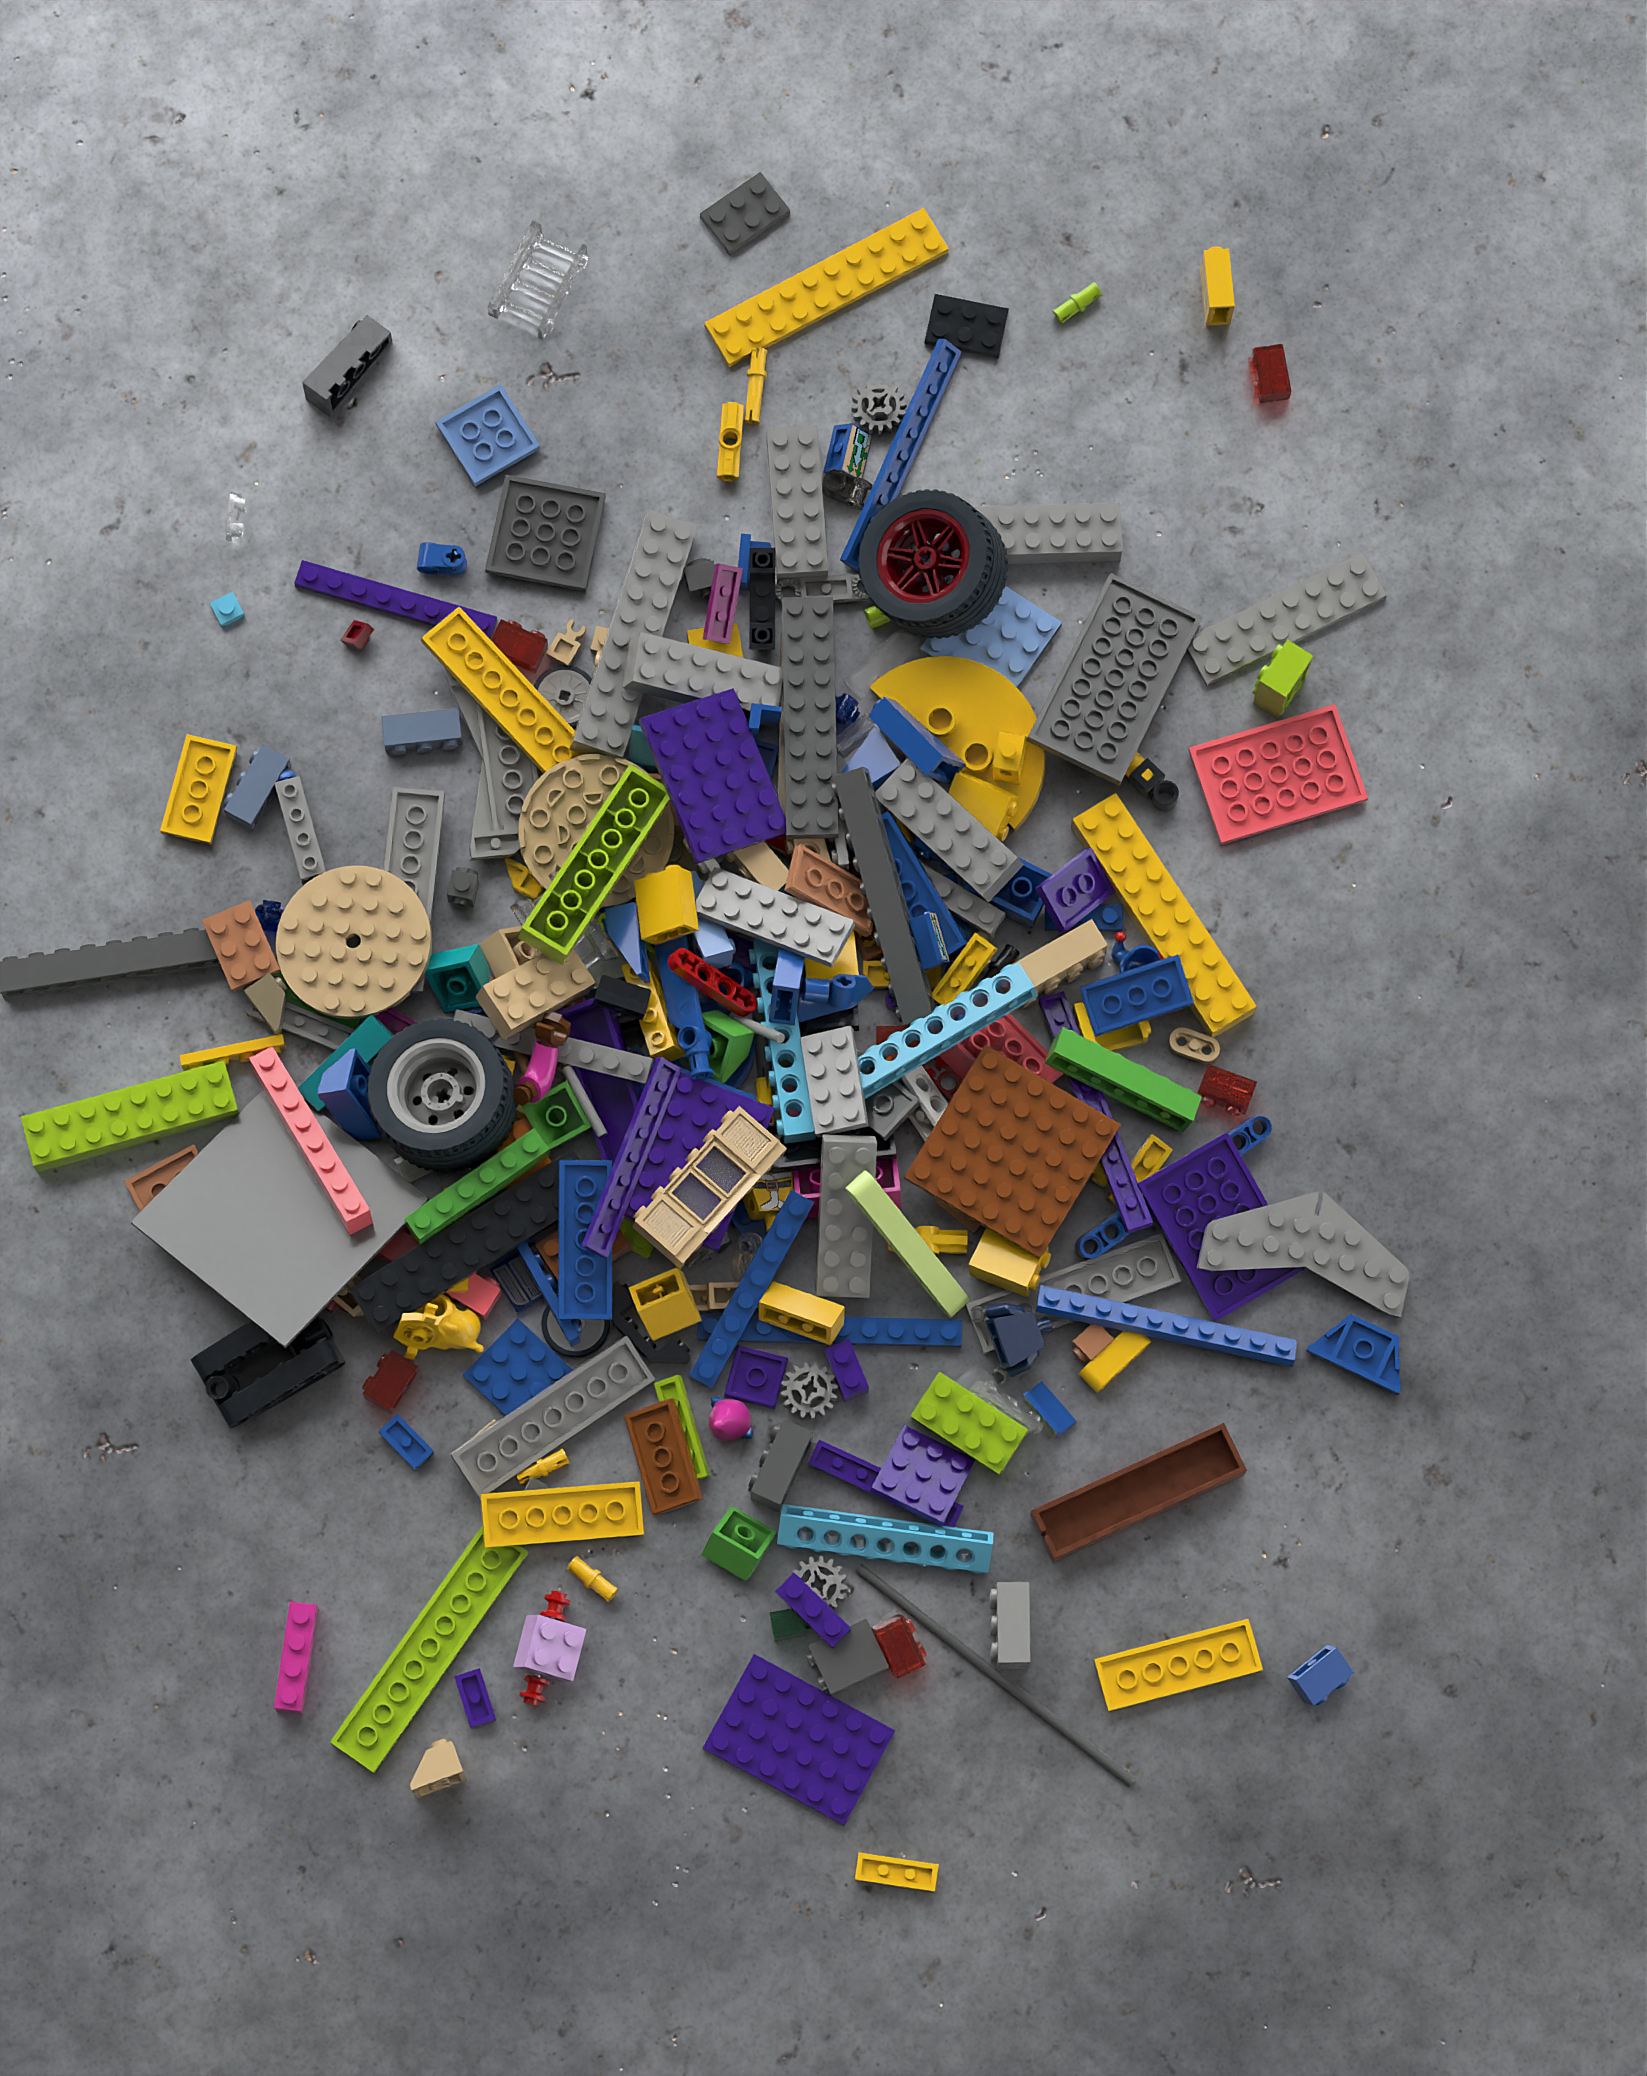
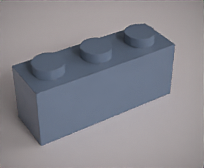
M459 708L381 716L386 753L391 752L392 755H402L409 750L429 752L432 748L442 747L444 750H451L457 748V745H463Z
M263 744L259 751L255 750L249 760L251 765L246 772L243 771L239 775L236 782L238 787L233 794L230 793L226 797L223 804L226 817L252 831L276 793L274 783L278 781L283 771L291 768L290 758Z

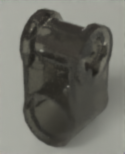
M832 469L824 475L822 491L828 498L844 503L853 509L862 510L868 491H871L873 485L863 478ZM836 480L840 483V486L832 488L827 482Z

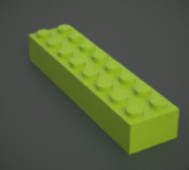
M630 764L521 927L519 939L557 963L564 964L670 803L669 796L662 783Z
M223 1060L21 1116V1121L32 1163L38 1173L233 1119L239 1114V1109L228 1069Z

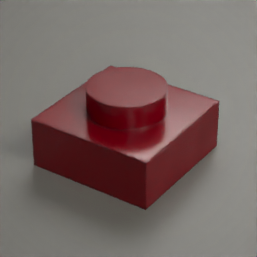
M353 620L340 641L347 647L361 650L369 641L374 629L368 623Z

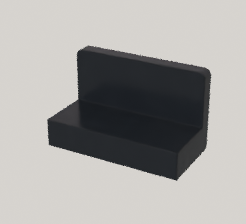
M602 975L593 1005L643 1020L651 990Z

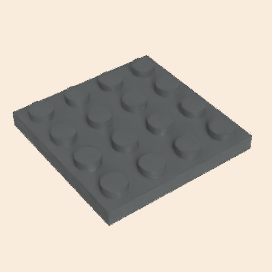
M506 475L485 573L586 592L606 493Z

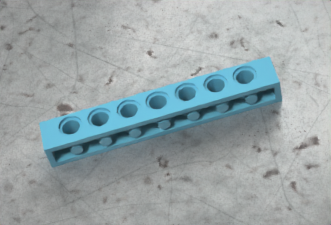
M754 939L753 949H749L750 964H755L757 973L752 975L754 989L759 988L760 997L756 998L758 1013H763L764 1022H760V1024L783 1033L788 1039L786 1043H777L767 1038L768 1046H764L766 1062H771L772 1071H768L770 1087L775 1086L776 1095L772 1096L773 1107L775 1108L774 1111H779L780 1120H776L778 1136L783 1135L784 1144L815 1140L816 1135L797 1013L795 1025L769 1022L772 994L767 990L773 987L776 968L774 970H766L763 965L766 963L777 965L779 947L759 939ZM783 1060H788L792 1063V1066L783 1068L779 1063ZM785 1085H793L796 1087V1090L789 1093L784 1091L783 1087ZM791 1109H796L800 1112V1115L798 1117H790L787 1112Z
M1020 963L1005 966L998 975L982 980L976 988L969 992L964 991L960 993L949 1004L938 1006L933 1010L932 1014L924 1019H916L910 1024L909 1028L902 1032L898 1031L891 1034L887 1041L882 1044L869 1047L865 1054L858 1057L864 1099L1037 997L1035 987ZM1010 987V990L1007 993H999V990L1001 988ZM979 1001H988L984 1007H976ZM961 1013L965 1014V1017L962 1020H954V1017L956 1015ZM936 1027H942V1028H943L940 1033H938V1034H931V1032H932V1030H933L934 1028H936ZM912 1041H920L917 1047H908ZM890 1054H897L895 1060L886 1061ZM867 1068H875L873 1073L869 1075L863 1074Z
M782 1504L777 1544L791 1549L802 1547L809 1548L814 1552L831 1551L842 1556L853 1554L863 1556L866 1559L882 1558L894 1563L912 1562L923 1567L934 1565L941 1566L946 1570L963 1569L974 1574H980L982 1572L989 1573L994 1533ZM806 1527L811 1529L812 1531L809 1533L802 1532L800 1529ZM834 1531L838 1533V1535L830 1536L827 1534V1532ZM862 1535L864 1539L857 1540L853 1536ZM882 1538H887L891 1542L882 1543L879 1540ZM914 1542L917 1544V1546L909 1547L906 1545V1543ZM939 1545L942 1546L944 1549L937 1551L934 1550L932 1547ZM967 1549L970 1553L962 1554L959 1550Z

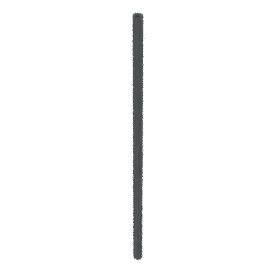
M862 1563L855 1571L857 1574L1130 1787L1136 1779L866 1566Z

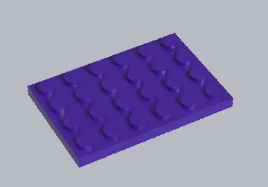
M734 688L642 717L639 720L695 864L786 834V817L751 730H748L749 725Z
M681 1072L624 1216L636 1220L633 1218L635 1213L643 1205L647 1208L653 1201L651 1196L660 1186L665 1188L671 1182L668 1179L677 1167L681 1170L688 1163L685 1159L695 1148L700 1150L705 1145V1142H703L705 1136L712 1129L717 1131L721 1127L722 1123L720 1120L729 1110L734 1112L740 1106L767 1130L775 1108L701 1079L692 1080L690 1075ZM715 1147L696 1166L727 1194L745 1175L743 1171ZM691 1174L672 1192L676 1198L703 1221L721 1202L719 1198ZM735 1209L730 1214H727L720 1222L718 1228L709 1234L701 1246L719 1252Z
M1228 1132L1221 1134L1137 1183L1144 1200L1213 1321L1219 1320L1304 1270V1267L1223 1271L1197 1269L1204 1232L1208 1223L1268 1205Z
M753 1654L702 1749L844 1826L895 1730Z

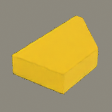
M506 857L505 864L513 890L537 903L544 888L534 879L526 866Z

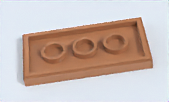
M803 845L795 846L785 891L805 902L854 920L855 927L853 930L865 937L872 934L874 922L870 921L867 908L870 905L868 898L863 896L860 888V883L863 880Z

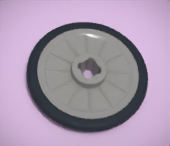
M559 665L552 667L539 676L534 687L573 729L577 727L592 678L584 670L575 666ZM561 694L568 695L569 700L566 702L565 700H560Z
M548 1305L545 1307L542 1315L541 1327L546 1342L553 1350L561 1355L577 1358L594 1353L604 1344L610 1331V1320H580L581 1326L579 1327L582 1333L578 1334L580 1343L573 1347L567 1341Z

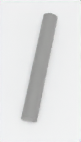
M733 1012L729 1015L730 1018L763 1037L777 1043H782L785 1039L783 1033L746 1017L738 1016Z
M572 1066L564 1067L562 1072L598 1138L604 1137L608 1133Z

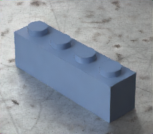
M695 870L691 871L696 901L705 882L703 879H699ZM697 916L699 930L687 934L688 944L693 954L715 969L731 965L736 949L731 938L728 939L726 927Z

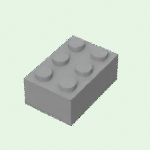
M997 1582L995 1589H991L990 1609H995V1616H991L990 1635L995 1636V1643H992L991 1662H996V1669H1028L1031 1662L1029 1582Z

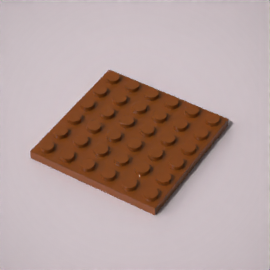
M985 1045L910 1166L904 1179L1041 1259L1121 1124Z

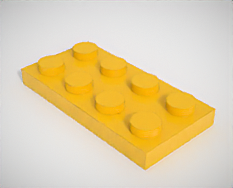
M189 734L186 735L162 821L161 834L208 845L212 844L238 749L236 745Z

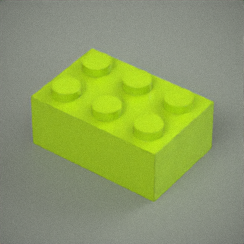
M1288 639L1283 646L1278 645L1271 655L1272 659L1268 664L1269 667L1264 665L1257 676L1258 680L1254 685L1256 687L1252 692L1255 695L1253 704L1278 720L1306 680L1313 660V655Z

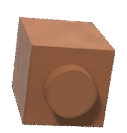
M1091 1324L1073 1340L1072 1347L1074 1349L1072 1352L1081 1362L1086 1361L1089 1363L1114 1338L1102 1326Z

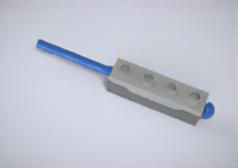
M285 770L274 784L304 886L314 877L326 872L300 777H296L292 771Z

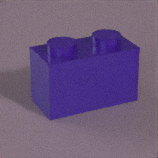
M848 1339L825 1348V1358L832 1375L834 1374L835 1376L834 1380L838 1385L844 1403L869 1393L868 1383L850 1340Z

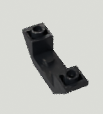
M750 547L749 649L775 650L776 548Z
M616 1281L613 1284V1326L622 1336L626 1335L635 1349L649 1363L687 1364L690 1361V1355L688 1354L690 1349L682 1340L679 1339L676 1342L671 1337L656 1351L657 1345L647 1335L642 1337L636 1331L639 1328L638 1325L629 1316L627 1318L623 1317L635 1304L629 1290L630 1286L626 1283L622 1286Z

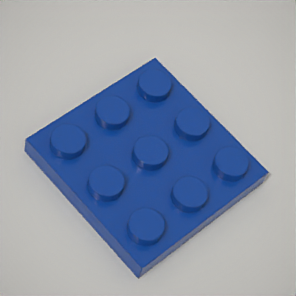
M517 1318L463 1374V1377L506 1416L573 1371V1369Z

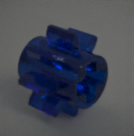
M846 693L838 697L835 696L836 722L841 725H845L849 721L854 723L860 714L859 708H857L858 701Z
M263 900V904L256 907L255 913L263 931L277 932L281 916L284 912V909L280 908L281 902Z

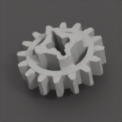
M876 379L875 385H871L867 381L865 384L866 389L857 388L858 395H853L852 402L855 404L851 405V412L855 413L854 421L861 420L860 428L863 429L868 426L870 434L874 429H877L878 434L882 435L883 429L886 428L890 433L892 432V425L900 426L899 418L903 419L905 415L903 410L906 409V402L902 401L904 399L903 393L897 394V385L890 388L888 380L884 382V385H881L879 379ZM892 400L894 401L896 406L895 412L893 411V408L890 407ZM863 402L865 403V406L868 408L865 414L862 410Z
M804 1362L803 1369L795 1365L794 1374L786 1373L789 1382L782 1381L781 1386L787 1390L781 1392V1397L788 1398L784 1402V1406L793 1407L791 1410L792 1415L799 1411L801 1412V1419H804L806 1414H810L811 1419L815 1420V1413H819L824 1417L825 1407L829 1410L833 1409L830 1400L837 1401V1395L832 1392L838 1390V1385L831 1384L835 1376L834 1374L826 1375L827 1367L819 1370L818 1363L815 1362L813 1368H809L808 1363ZM809 1374L808 1378L803 1381L796 1380L800 1376ZM818 1377L825 1382L827 1390L819 1385ZM811 1381H813V1391L816 1393H811L808 1401H806V1391L803 1389H807ZM792 1392L800 1397L801 1405L794 1400ZM818 1400L823 1401L820 1405L810 1408L812 1403Z
M812 1556L809 1557L808 1565L801 1561L799 1563L801 1571L793 1570V1572L802 1579L805 1573L809 1571L810 1578L805 1583L828 1606L831 1605L834 1609H837L836 1600L843 1601L845 1598L840 1591H847V1586L841 1584V1582L847 1579L846 1575L838 1574L842 1567H832L833 1559H830L828 1563H824L823 1556L819 1557L818 1562H815ZM819 1568L829 1571L832 1575L826 1576L820 1572ZM815 1575L820 1583H825L822 1589V1596L816 1587H811L814 1585ZM837 1586L834 1595L828 1600L827 1592L830 1588Z

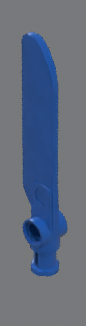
M687 935L654 946L668 1019L671 1024L681 1029L678 1033V1043L685 1049L686 1058L690 1059L692 1070L690 1078L692 1080H704L713 1075V1069L709 1067L707 1057L710 1054L709 1049L712 1045V1036L705 1030L698 991L696 987L675 974L668 966V957L680 948L689 950Z

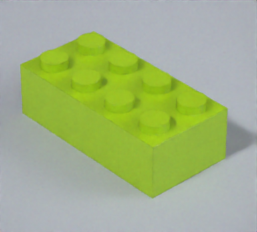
M938 1372L910 1415L913 1419L998 1475L1002 1474L1029 1432L1027 1428L941 1372Z

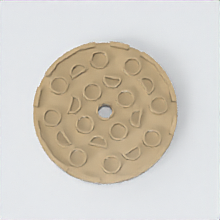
M586 754L558 763L535 782L523 803L518 831L523 859L528 870L539 885L547 890L628 766L631 764L649 775L645 770L620 757ZM669 804L600 909L622 905L636 898L634 881L644 878L643 876L647 873H658L665 869L674 841V821Z
M345 866L332 869L307 882L287 904L281 916L276 934L278 964L285 981L300 1000L314 1010L341 1019L368 1018L370 1015L376 1016L379 1015V1012L385 1011L392 1006H397L410 995L411 990L423 978L432 951L430 920L416 893L395 875L368 866ZM354 935L361 938V943L358 947L349 948L347 946V941Z

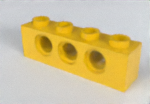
M648 960L650 983L646 984L635 973L629 963L621 966L626 982L651 990L643 1020H639L650 1056L654 1059L663 1057L670 1062L685 1056L683 1048L678 1043L676 1027L668 1019L663 988L655 965Z

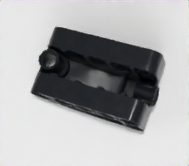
M319 1315L286 1348L252 1321H249L191 1359L193 1366L206 1386L207 1395L214 1400L230 1429L281 1404L338 1370L346 1363L332 1339L334 1336L331 1329ZM223 1381L225 1391L222 1395L218 1396L216 1386L219 1382Z

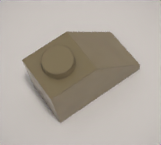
M269 972L244 990L247 999L274 1035H279L282 1032L287 1002L284 991L287 990V987L279 977L274 979Z

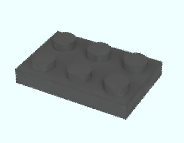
M759 172L702 211L700 218L730 255L790 214V209L763 174Z

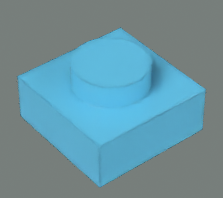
M233 592L210 602V606L221 627L245 616Z

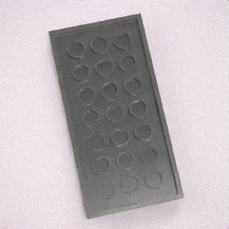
M1110 573L1027 738V742L1120 786L1202 617Z

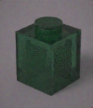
M786 1609L770 1612L774 1642L806 1637V1629H810V1626L795 1611Z

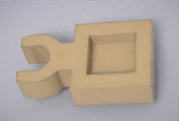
M573 619L569 620L566 625V635L558 632L546 652L547 657L566 666L571 665L581 648V643L577 642V640L583 638L586 633V626L584 625L578 632L572 630L575 624Z

